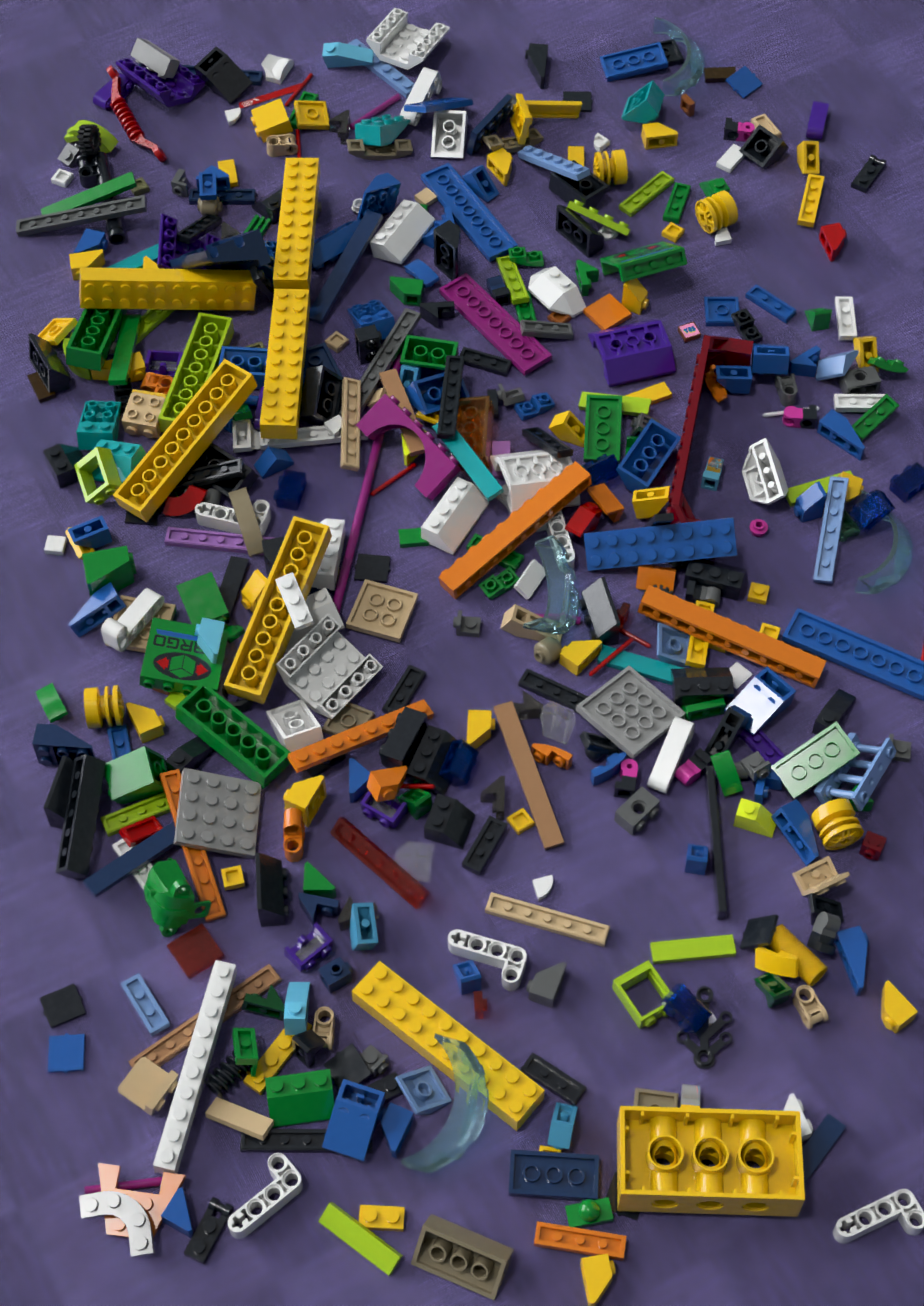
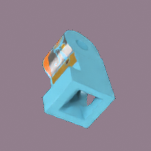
M709 456L702 476L701 488L717 491L724 459ZM706 480L714 481L715 484H707Z

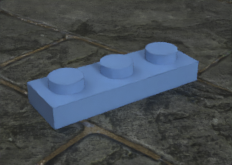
M139 973L120 983L151 1037L170 1026L168 1019Z

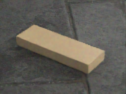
M218 1097L215 1098L205 1113L208 1119L262 1141L274 1125L273 1119Z

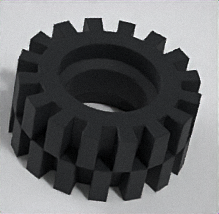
M83 124L79 127V135H77L79 141L77 143L83 155H97L100 151L101 133L95 124Z

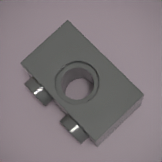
M875 366L848 370L845 376L839 377L838 384L843 394H875L879 392L881 379Z
M642 786L615 811L614 821L632 836L637 831H642L650 818L654 819L659 814L660 800ZM635 811H641L642 813L637 814Z

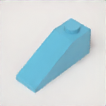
M334 42L324 43L322 57L327 68L373 65L374 52L372 49Z
M289 982L284 1009L285 1035H297L307 1031L310 982Z

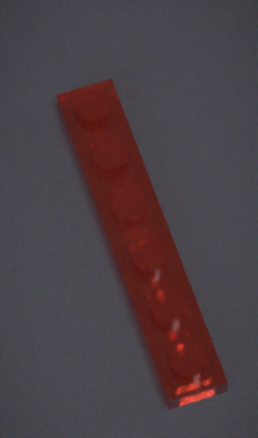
M339 817L330 834L415 909L421 908L430 892L345 817Z

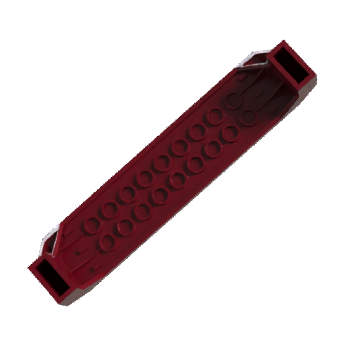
M704 335L701 352L700 354L697 353L696 364L698 365L694 368V378L690 390L693 392L689 394V405L685 418L688 419H685L682 432L685 433L681 435L680 449L678 450L674 472L676 475H674L672 481V490L666 512L674 515V521L670 524L703 521L695 519L683 494L702 388L705 383L704 374L713 364L715 366H749L754 341L723 336Z

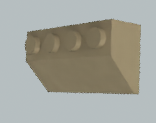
M430 1214L423 1224L411 1265L495 1300L514 1249Z

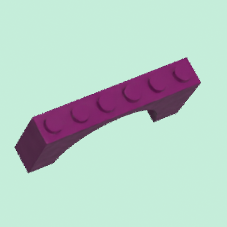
M384 394L356 426L373 441L384 432L392 429L404 428L414 431L421 439L425 449V466L414 486L426 498L433 500L462 470L458 465L459 461L453 455L449 456L446 453L447 449L441 443L437 444L434 441L435 436L429 431L425 432L422 429L424 425L419 420H413L410 417L412 413L407 408H401L398 405L400 401L394 395L390 397Z

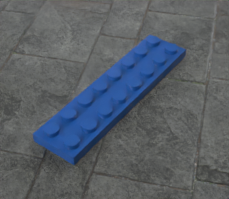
M449 162L421 174L423 183L437 196V200L443 207H451L453 219L489 262L509 254L508 248L518 247L514 239Z
M734 517L584 533L588 571L738 555Z
M797 608L782 636L783 641L924 701V661Z

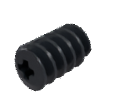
M234 1050L232 1051V1056L225 1058L227 1063L220 1062V1069L215 1067L213 1074H207V1081L203 1080L206 1086L220 1098H223L222 1090L230 1092L228 1084L236 1086L234 1078L243 1079L240 1074L241 1072L249 1074L247 1066L251 1065H236Z

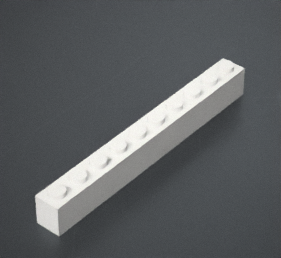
M215 960L153 1163L156 1173H178L204 1086L203 1080L206 1079L236 979L237 969L235 964Z

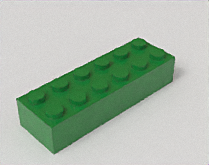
M84 309L66 347V365L101 371L121 327L123 315H126L128 309Z
M204 682L176 706L175 718L248 778L258 782L262 789H265L290 765L287 757L288 753L291 752Z

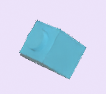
M202 617L201 624H197L195 629V635L198 636L197 644L213 664H216L225 622Z

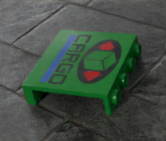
M663 241L600 258L603 275L619 271L622 282L687 265L684 247Z
M153 617L139 686H144L148 689H161L165 692H178L188 696L204 682L217 692L229 631H223L217 662L213 664L197 644L198 636L195 635L196 625Z

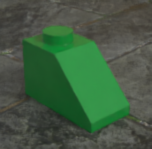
M714 178L699 183L706 197H711L713 194L723 190L728 193L730 191L724 178Z

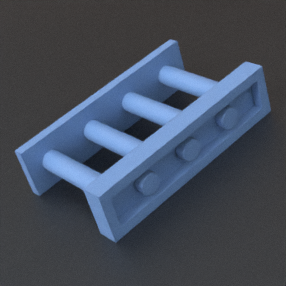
M849 733V739L859 752L876 754L872 762L853 759L821 781L815 788L814 793L821 805L831 801L833 797L852 799L857 810L862 811L897 751L890 738H886L882 746L878 747L863 745L856 733ZM851 767L868 769L864 776L847 774ZM842 782L859 784L855 792L838 789Z

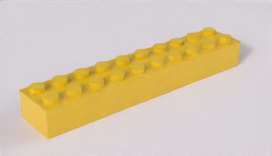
M286 158L273 273L274 289H307L310 291L321 174L319 158Z
M80 267L79 300L80 308L254 311L256 284L252 280L250 270Z
M274 289L260 416L261 438H298L310 312V294L307 289Z
M224 359L113 494L118 505L147 522L255 390L257 384L253 375Z
M293 516L224 682V687L228 694L261 704L265 703L278 671L276 664L283 658L295 629L275 579L293 572L306 602L332 537L329 526Z
M381 961L352 990L353 1002L514 1130L518 1131L544 1100L545 1090Z

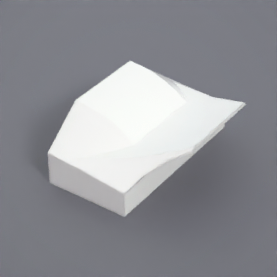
M268 54L261 63L266 73V81L280 85L293 67L294 60Z
M232 420L234 453L261 449L259 432L253 428L251 420Z

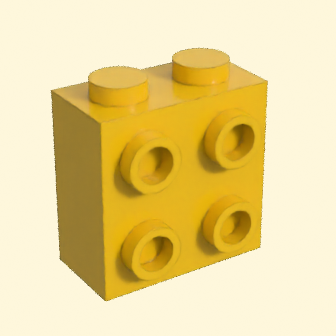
M281 98L251 110L253 117H250L254 127L257 126V128H254L258 138H262L263 143L271 135L293 132Z

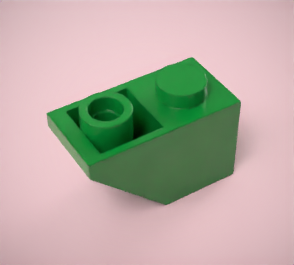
M390 276V291L404 305L420 307L424 294V280Z

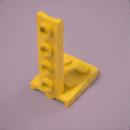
M516 93L517 102L513 104L512 110L514 114L513 117H510V123L518 144L525 145L526 138L529 137V126L532 124L533 118H579L582 101L525 100L523 94Z

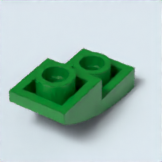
M525 247L508 248L511 262L524 266H544L542 251L526 252Z
M878 356L877 358L870 357L867 362L871 366L886 371L902 373L909 370L904 367L905 363L898 359L885 360Z
M509 566L496 577L493 574L478 586L489 599H493L513 589L519 577Z
M53 682L36 691V695L50 723L60 720L68 714Z
M726 750L710 756L724 797L743 791L730 751Z

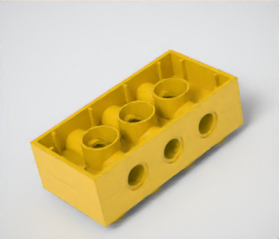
M620 1106L617 1120V1211L798 1217L805 1201L800 1111ZM656 1159H667L670 1164L661 1165L656 1162ZM705 1159L710 1160L715 1164V1166H706L703 1165L700 1161ZM754 1161L760 1168H752L746 1162Z

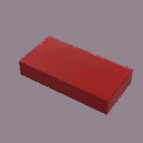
M151 816L120 828L119 834L127 845L132 847L143 842L163 827L155 816Z

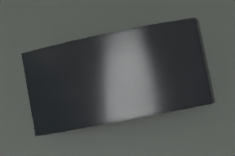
M747 308L731 314L733 323L742 340L754 341L753 344L762 341L763 336L754 325L755 319Z
M128 378L127 385H113L115 402H121L120 413L125 412L132 393L131 378Z

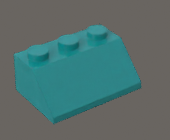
M654 80L628 97L621 117L623 120L646 124L650 120L652 122L658 118L665 94Z
M101 439L94 447L111 449L121 483L125 481L147 454L142 445ZM100 466L91 472L94 480L105 482Z

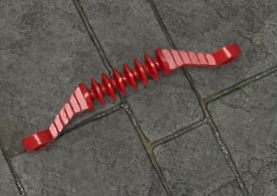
M110 65L106 68L108 74L113 79L110 106L132 143L152 150L161 163L167 159L165 153L157 144L145 138L139 123L136 121L125 99L121 96V77L117 70Z

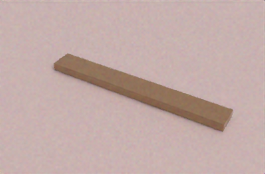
M509 701L493 706L544 850L564 845L563 837L513 702Z
M270 964L232 989L222 1023L242 1010L246 993H255L262 996L269 991L270 985L275 987L282 982ZM199 1013L128 1061L129 1065L133 1068L141 1057H146L161 1067L184 1051L190 1045Z

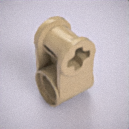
M287 133L267 137V154L270 157L296 154L298 146L295 144V135Z
M808 985L799 986L793 997V1005L797 1009L805 1027L810 1029L818 1022L828 1021L827 1011L820 1003L814 990ZM799 995H805L808 1000H802Z
M320 1007L315 1013L312 1030L325 1041L323 1047L332 1050L335 1028L334 1013L329 1007ZM323 1016L330 1017V1020L327 1022L320 1021Z

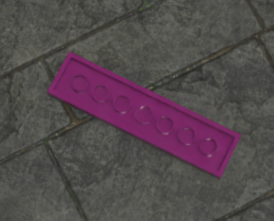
M467 273L439 288V293L447 301H454L455 309L507 359L511 360L512 364L524 376L552 359V354L534 337L522 336L520 324Z

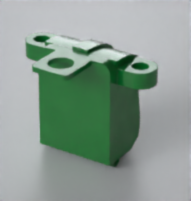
M168 858L167 861L157 862L149 871L144 886L145 901L151 908L152 918L159 925V930L164 937L174 935L181 925L187 924L188 919L201 918L208 915L212 904L211 901L194 902V893L176 860ZM205 906L202 912L194 913L198 907Z

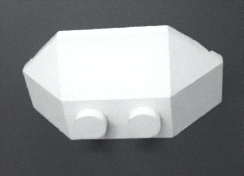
M556 266L545 268L530 277L528 291L550 311L570 315L572 318L583 313L586 305L577 285Z
M764 438L749 447V453L745 459L742 474L750 500L770 505L785 497L788 487L780 461L767 438Z

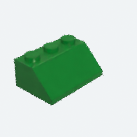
M407 335L400 364L445 370L447 355L459 356L458 342Z
M330 1069L265 1078L269 1116L274 1120V1125L271 1129L330 1120L335 1104Z

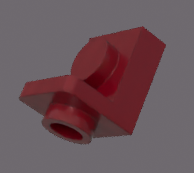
M867 831L859 854L863 855L866 859L878 861L887 838Z

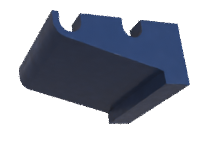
M260 229L218 240L206 245L207 250L205 251L204 248H199L181 255L179 258L169 260L172 269L249 270L251 266L261 267L271 262Z

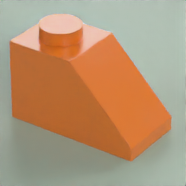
M407 766L370 771L367 788L376 802L396 798L404 783L408 769Z

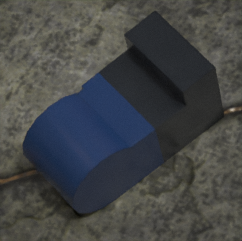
M498 275L487 278L486 284L490 296L501 307L509 305L510 291L503 283L502 277ZM499 298H505L504 301L499 302Z

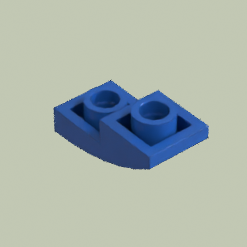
M419 259L404 266L406 273L414 276L416 279L424 280L425 288L433 286L435 282L440 280L437 274Z
M545 392L532 395L530 401L516 403L514 410L520 419L524 421L547 412L555 407V403L550 395Z
M614 753L607 757L606 766L600 765L591 770L590 781L592 785L595 786L616 775L620 771L621 763L626 760V753Z

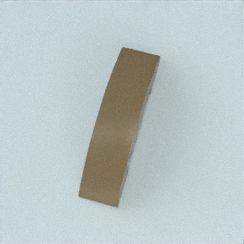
M530 128L529 137L526 138L525 145H519L516 136L500 139L495 134L484 136L482 140L493 151L504 148L509 153H515L522 150L525 146L538 144L544 137L536 128Z
M363 139L346 140L349 154L367 160H392L413 153L410 139H395L394 144L384 146L363 144Z
M246 487L229 492L228 494L249 557L262 554L263 537Z

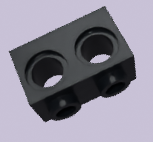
M375 324L354 329L356 353L361 365L371 363L382 346L380 342L382 341V335L380 330L377 331Z

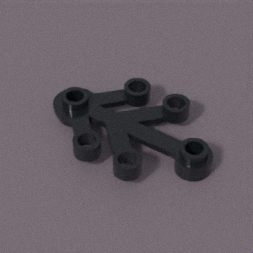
M702 986L696 993V999L700 1003V1026L690 1017L687 1010L682 1009L677 1013V1021L680 1024H685L700 1039V1047L689 1038V1033L685 1030L678 1031L676 1040L679 1044L685 1045L694 1054L693 1061L698 1068L708 1069L715 1062L714 1055L724 1046H729L732 1043V1035L729 1032H722L719 1040L709 1047V1039L723 1026H728L732 1023V1014L728 1011H723L720 1017L709 1027V1004L713 1001V991L707 986ZM703 994H706L709 998L707 1000H703L701 996ZM685 1014L687 1018L682 1020L679 1016ZM729 1016L730 1020L724 1021L722 1017ZM683 1034L686 1035L687 1038L685 1040H680L679 1036ZM728 1036L730 1040L728 1042H724L722 1040V1037ZM706 1056L708 1060L706 1062H702L700 1060V1057Z

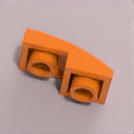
M533 743L531 746L533 759L538 763H543L547 766L552 760L556 766L563 767L566 770L572 765L573 755L567 751L546 744Z

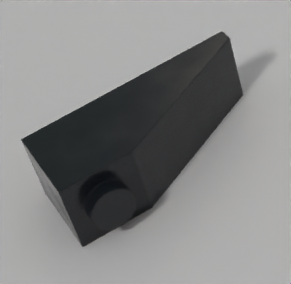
M529 43V50L525 51V59H528V68L540 89H544L548 44Z
M838 689L816 718L812 733L817 735L836 721L840 725L856 697Z
M736 705L729 706L708 743L705 752L712 756L726 750L730 751L752 715Z
M197 736L179 746L165 760L167 770L179 769L182 776L184 768L196 770L215 750Z

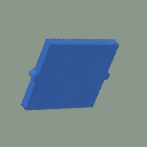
M743 66L726 79V82L733 88V91H736L743 99L763 84L755 76V73H752L746 66Z
M66 1033L65 1035L49 1036L48 1073L64 1072V1074H67L68 1072L84 1071L85 1034L69 1035Z

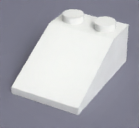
M441 110L434 112L431 158H464L468 127L467 111Z
M302 700L266 711V715L279 743L290 752L324 739L321 725Z

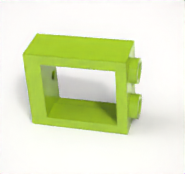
M96 447L74 465L86 503L103 504L122 484L111 449ZM100 466L105 483L97 489L91 472Z
M649 960L613 980V991L639 1029L644 1026L650 1027L656 1023L658 1018L662 1016L667 1017L675 1011L677 1000ZM648 978L665 1004L642 1017L625 990Z

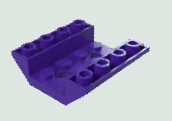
M129 58L116 61V65L124 76L166 107L191 102L205 86V82L199 76L193 74L181 64H179L174 78L162 79L157 76V72L148 70L146 65L140 67Z
M162 213L157 266L159 269H172L169 260L179 258L181 255L199 248H204L205 251L207 250L206 245L221 239L207 233L201 241L196 240L190 245L177 241L176 235L179 232L177 231V219Z
M652 319L588 333L592 347L598 348L603 360L604 376L609 387L676 373L672 345L661 320ZM650 337V338L653 339V340L649 341V340H646L645 338ZM617 344L620 347L615 348L612 345Z

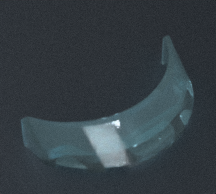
M654 17L653 33L667 34L670 39L683 42L686 45L687 57L683 66L675 74L664 79L662 85L664 96H678L699 82L705 66L704 56L699 46L681 29L669 21Z
M861 490L858 506L873 508L880 519L889 521L892 524L894 535L893 546L887 559L874 571L858 577L855 593L874 595L881 593L882 590L893 584H897L902 579V576L910 566L913 546L910 534L904 523L876 497Z
M554 535L535 542L547 580V609L543 618L524 623L523 628L560 635L570 631L569 628L576 623L579 608V592L573 580H576L575 572L567 563L565 557L567 552L560 541Z
M436 1033L434 1038L446 1051L453 1067L455 1096L452 1110L443 1129L429 1145L414 1155L401 1160V1164L407 1168L427 1173L438 1171L439 1168L446 1166L454 1160H458L465 1154L464 1151L472 1141L477 1139L483 1127L489 1100V1092L484 1076L486 1074L471 1048L463 1041Z

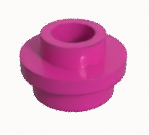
M755 519L750 523L749 529L752 535L761 537L767 532L768 525L764 520Z

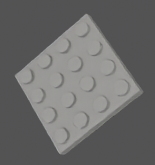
M631 666L626 667L576 706V711L632 759L670 729L675 716L683 719L686 715L685 711Z
M184 768L181 776L174 844L253 859L256 848L261 785L254 781Z

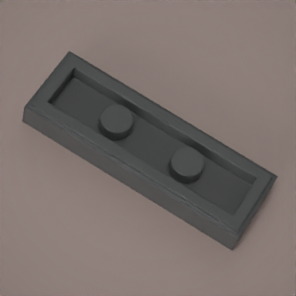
M520 321L522 336L570 340L573 338L570 323Z

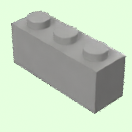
M137 38L131 52V56L136 59L137 63L146 65V68L152 72H157V76L162 79L174 78L180 64V60L147 39Z

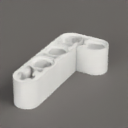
M424 67L404 105L429 101L433 93L439 94L443 84L440 72ZM403 106L400 116H404V119H410L409 124L416 126L423 113L406 112Z
M258 500L253 504V510L263 536L271 519L270 505L265 500ZM201 502L195 506L196 519L199 525L242 534L233 508L207 502Z
M559 511L536 532L547 530L558 569L563 573H569L574 569L575 553L568 530L565 529L566 524L562 511Z
M149 588L144 589L117 621L112 618L105 620L101 628L104 643L119 652H123L160 610L164 603V596Z
M675 716L648 780L647 787L665 794L667 793L686 745L690 743L694 734V723Z
M459 929L452 930L449 933L448 949L452 954L503 969L502 987L507 991H515L519 988L527 959L526 951L523 948ZM480 946L482 949L474 950L473 947ZM494 952H500L501 955H500V956H494L492 953H494ZM518 957L522 960L520 962H515L512 959ZM514 976L516 979L510 981L506 977Z
M274 1153L268 1159L269 1172L274 1181L229 1217L228 1227L234 1238L243 1239L302 1191L301 1175L284 1154ZM276 1163L284 1164L281 1169L276 1170L273 1168ZM290 1179L298 1181L294 1186H288L287 1182ZM273 1193H277L280 1195V1197L277 1200L273 1201L269 1199L270 1195ZM259 1207L262 1209V1212L258 1215L251 1214L254 1208ZM238 1223L239 1225H243V1227H235V1224Z
M900 1189L840 1218L833 1229V1236L839 1243H849L898 1219L907 1234L915 1236L920 1234L924 1228V1211L911 1191ZM898 1199L906 1200L908 1206L901 1205ZM878 1208L886 1209L889 1215L881 1214ZM865 1217L869 1221V1224H862L859 1218ZM910 1219H916L920 1226L912 1225ZM841 1227L843 1230L850 1228L848 1233L846 1231H841L840 1229Z

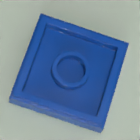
M704 297L706 326H735L731 314L740 311L738 297Z

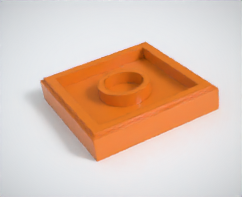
M610 293L583 309V313L601 330L615 328L632 316V313Z

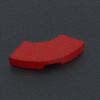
M189 485L187 491L181 496L167 497L163 514L180 516L193 511L197 504L204 501L208 491Z

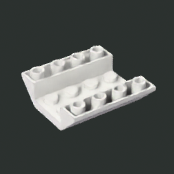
M394 8L367 37L366 42L379 60L408 70L426 59L450 31V27L436 22L430 30L419 28L407 23L408 12Z
M545 450L490 455L495 472L502 471L509 492L506 501L511 513L521 508L526 500L534 497L539 489L547 486L552 478L560 475L565 467L573 464L570 457L557 459ZM580 494L565 507L580 506Z
M327 613L276 664V667L284 683L314 712L333 719L383 666L370 653L364 657L338 632L342 626Z

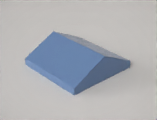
M854 350L834 354L818 361L816 380L820 381L845 376L859 351Z
M658 623L657 657L665 663L690 668L691 666L685 665L690 635L668 625Z
M431 1065L396 1076L395 1078L416 1115H430L452 1102Z

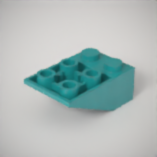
M384 114L382 117H372L371 119H362L360 123H355V139H363V144L384 146L391 144L410 123V119H404V116L391 117L390 114Z
M95 400L85 402L76 431L79 450H93L101 439L117 441L121 402Z

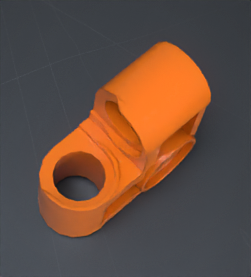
M147 372L140 390L168 394L173 378L168 375Z
M289 808L284 811L283 845L285 858L290 862H298L303 857L305 823L303 822L302 811L297 808Z

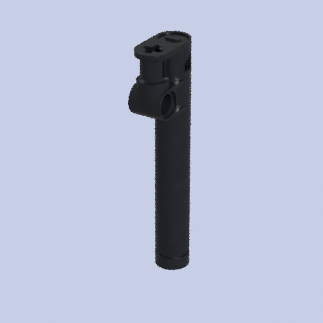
M99 152L97 155L82 154L76 158V165L79 167L78 172L83 188L90 189L113 179L108 155L105 152ZM117 196L101 201V203L115 201ZM121 217L105 220L109 242L113 245L122 244L125 241V233Z

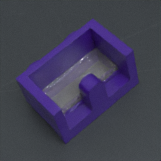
M148 350L145 360L146 373L153 372L174 378L183 352Z
M370 791L367 792L360 802L361 809L363 810L362 813L370 819L373 817L379 819V823L385 828L391 826L395 829L404 815L409 812L407 803L403 802L399 805L394 799L376 802Z
M316 922L311 933L306 937L304 934L297 939V944L291 949L288 946L284 948V956L300 972L304 969L308 971L314 967L316 959L320 956L324 958L332 951L333 940Z

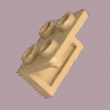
M132 392L121 420L125 433L142 435L147 438H159L161 431L158 417L165 398Z
M826 856L792 873L802 896L810 893L820 895L829 891V888L833 886L836 887L845 883V878L850 876V873L848 871L838 874L830 857Z
M141 1057L119 1085L118 1093L152 1116L155 1110L159 1112L166 1102L164 1100L168 1093L172 1094L176 1089L179 1074L173 1070L167 1073L146 1057Z

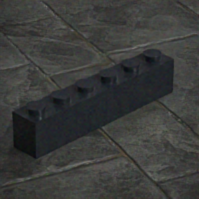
M87 754L74 758L55 871L56 874L75 880L87 877L90 870L89 863L93 851L92 844L96 832V819L99 813V801L105 775L106 762Z

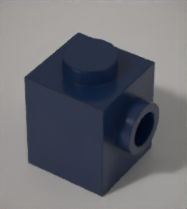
M341 957L318 969L319 978L330 994L352 982V968L347 961L343 962Z

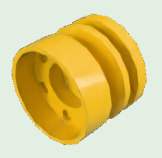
M624 149L612 150L611 158H609L607 151H603L602 155L601 152H595L593 162L594 175L610 185L611 178L615 185L626 184L628 168Z
M725 190L717 192L711 197L701 199L695 204L697 220L701 228L708 234L721 230L722 227L735 224L738 220L736 203L733 197Z
M113 685L112 694L110 687L105 686L104 695H101L98 687L84 689V710L88 729L101 728L104 718H106L109 727L113 726L114 717L117 726L123 725L125 708L119 685Z
M841 798L824 803L815 809L811 815L816 830L820 832L819 837L827 850L845 848L863 836L864 830L858 818L855 817L856 813L849 799Z

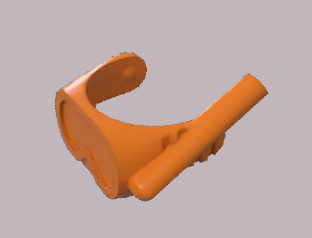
M713 364L704 374V380L715 401L721 402L727 398V391L725 387L716 381V374L713 372L716 366Z

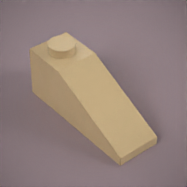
M515 604L504 613L500 629L521 638L541 641L546 637H552L561 642L564 628Z

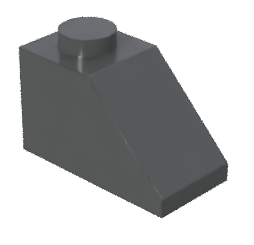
M561 962L536 973L534 980L530 979L526 991L529 992L528 1000L553 1008L566 973L567 963Z

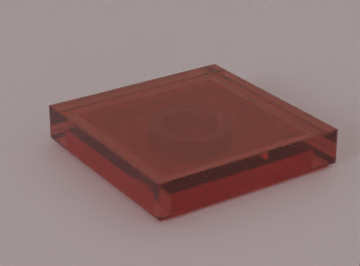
M203 924L198 925L167 944L168 950L188 979L213 965L215 960L220 961L224 958V954Z

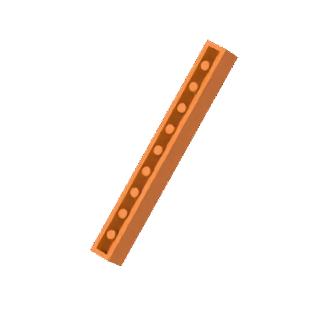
M576 461L565 467L560 475L552 478L547 486L539 489L534 497L526 500L521 508L513 511L508 519L499 523L490 534H486L463 557L456 559L450 568L443 570L438 577L441 587L456 600L592 484L591 474Z
M651 585L648 586L637 611L640 614L763 667L768 666L771 670L812 688H815L826 664V660L818 656L809 654L783 641L774 639L746 625L739 624Z

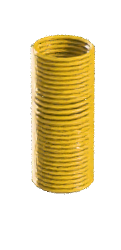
M783 924L778 925L775 928L776 931L773 934L771 944L767 946L773 952L785 951L799 957L798 976L808 986H813L823 977L828 967L798 940Z

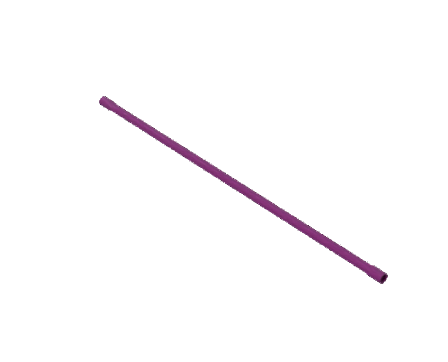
M403 348L396 357L392 366V369L397 370L398 375L400 374L402 365L400 364V359L403 352ZM385 432L373 441L333 598L338 613H340Z

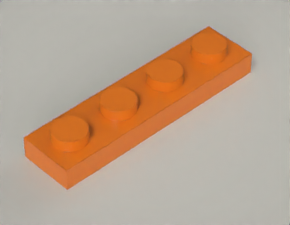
M537 1221L534 1246L591 1256L608 1253L609 1259L623 1261L627 1236Z

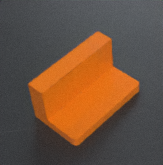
M602 483L588 487L587 492L602 511L613 522L619 521L625 508L606 484Z
M639 565L636 589L647 590L649 585H657V588L663 585V589L668 587L669 592L673 591L676 568Z

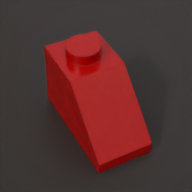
M840 222L821 226L819 240L830 262L835 260L847 237L846 230L842 228Z
M592 502L581 505L569 520L565 529L578 537L584 536V533L594 531L602 515V509Z

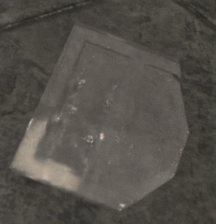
M550 701L542 707L540 716L543 728L542 735L566 745L576 724L574 710Z
M407 841L396 850L395 863L402 879L430 882L435 844Z

